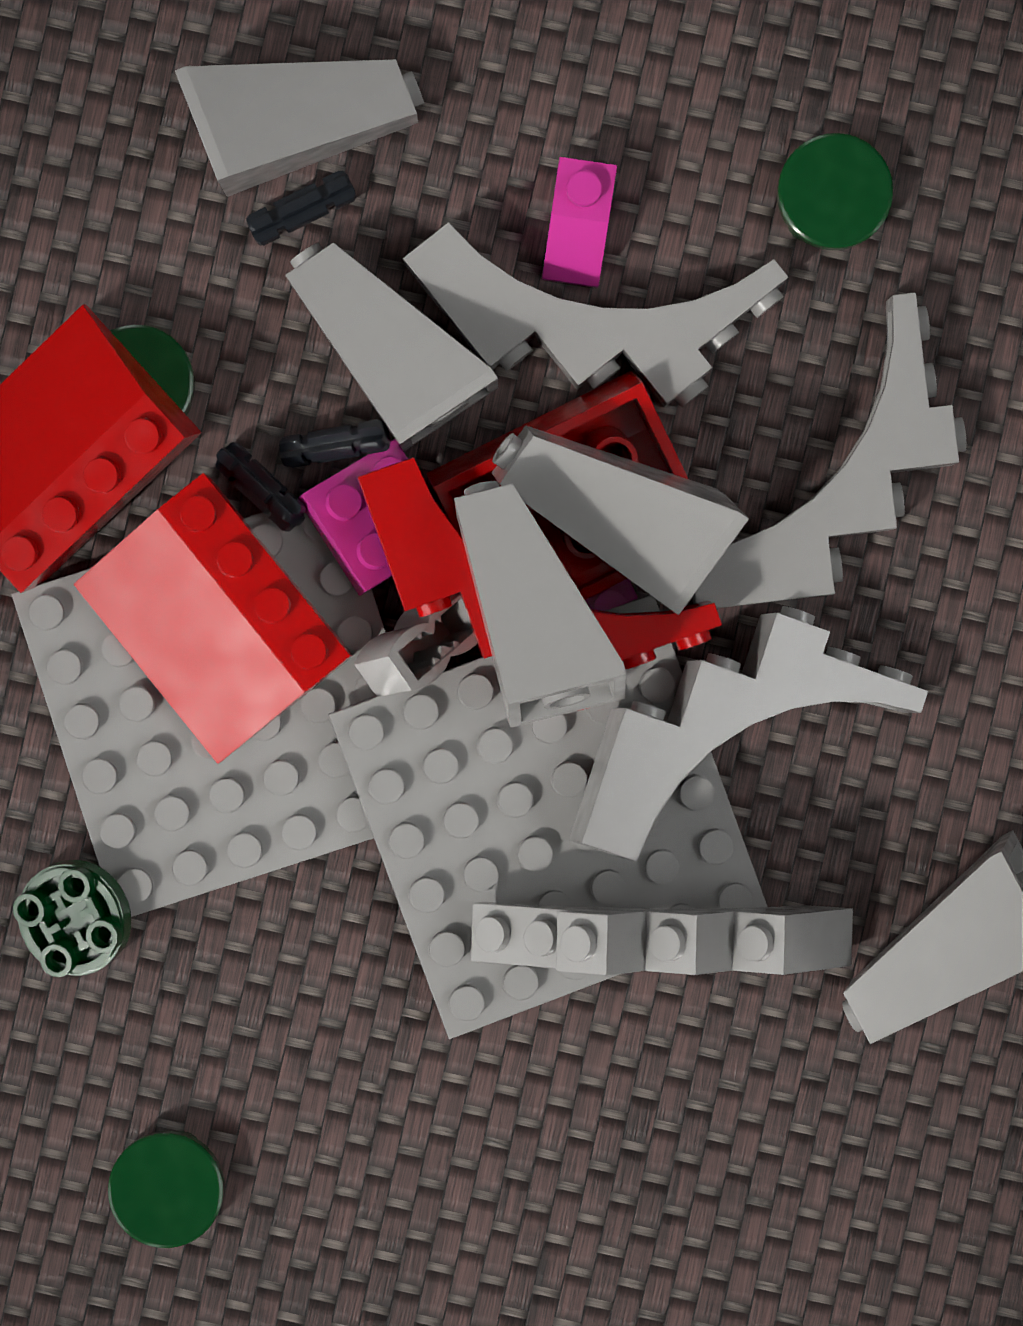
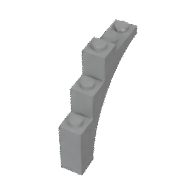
M449 222L403 258L407 269L478 358L492 370L500 364L505 371H508L533 351L527 342L535 337L577 390L587 382L593 389H596L621 369L615 359L622 355L664 408L674 400L681 407H684L708 387L703 377L709 373L712 366L700 353V350L706 346L712 354L739 333L733 324L751 310L758 318L784 297L778 288L788 279L786 273L773 259L738 283L694 301L650 309L601 308L559 299L517 281L481 256Z
M916 293L892 295L886 301L887 349L879 392L861 436L839 470L807 503L777 524L730 544L692 596L693 604L708 600L714 602L716 608L835 594L834 583L843 581L842 561L839 548H829L828 538L896 529V517H904L905 506L901 483H892L891 473L952 466L959 463L958 452L966 451L967 446L963 418H954L953 405L929 408L928 398L936 397L937 383L933 363L924 364L922 341L930 339V324L926 306L917 307Z
M782 606L780 613L761 614L741 674L738 673L741 666L739 662L716 654L708 653L706 661H686L667 722L663 721L666 711L638 701H633L630 709L612 708L569 841L622 859L637 861L655 818L679 783L713 749L750 725L790 709L829 702L864 703L901 713H921L928 691L910 685L913 676L904 671L880 665L878 673L859 667L861 657L848 651L828 647L826 654H823L830 631L813 626L815 616L786 606Z
M480 902L473 903L471 961L555 968L559 972L606 976L640 971L687 975L743 971L787 975L852 966L853 908L795 905L760 908L649 909Z

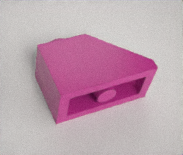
M559 157L542 280L598 288L617 165Z

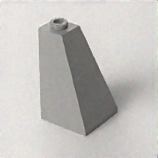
M396 59L185 66L175 70L217 181L227 197L417 124L418 117L415 107L424 104L413 72L401 74Z
M316 243L290 261L294 269L285 276L403 451L498 388V377L487 364L336 244L332 243L322 249L320 244Z
M525 426L518 436L511 433L499 446L492 460L497 465L492 474L499 485L504 486L513 483L525 504L678 615L749 520L724 493L716 488L529 426Z
M487 481L466 488L464 490L465 496L454 498L456 515L510 728L625 699L626 671L623 661L513 483L499 487L497 481Z
M1013 830L1002 835L851 980L843 993L847 999L842 1003L843 1009L852 1028L856 1032L863 1030L870 1044L1023 972V848Z

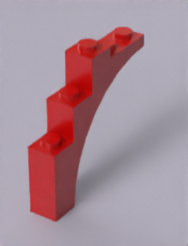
M414 457L358 476L404 610L408 611L416 608L419 617H424L453 606L449 596L460 592L481 655L484 659L491 657L492 653L463 539L433 500ZM708 600L685 606L679 615L671 609L631 613H615L590 609L623 661L625 669L655 660L657 657L654 649L676 642L678 650L707 642L712 639L709 630L722 625L715 603Z

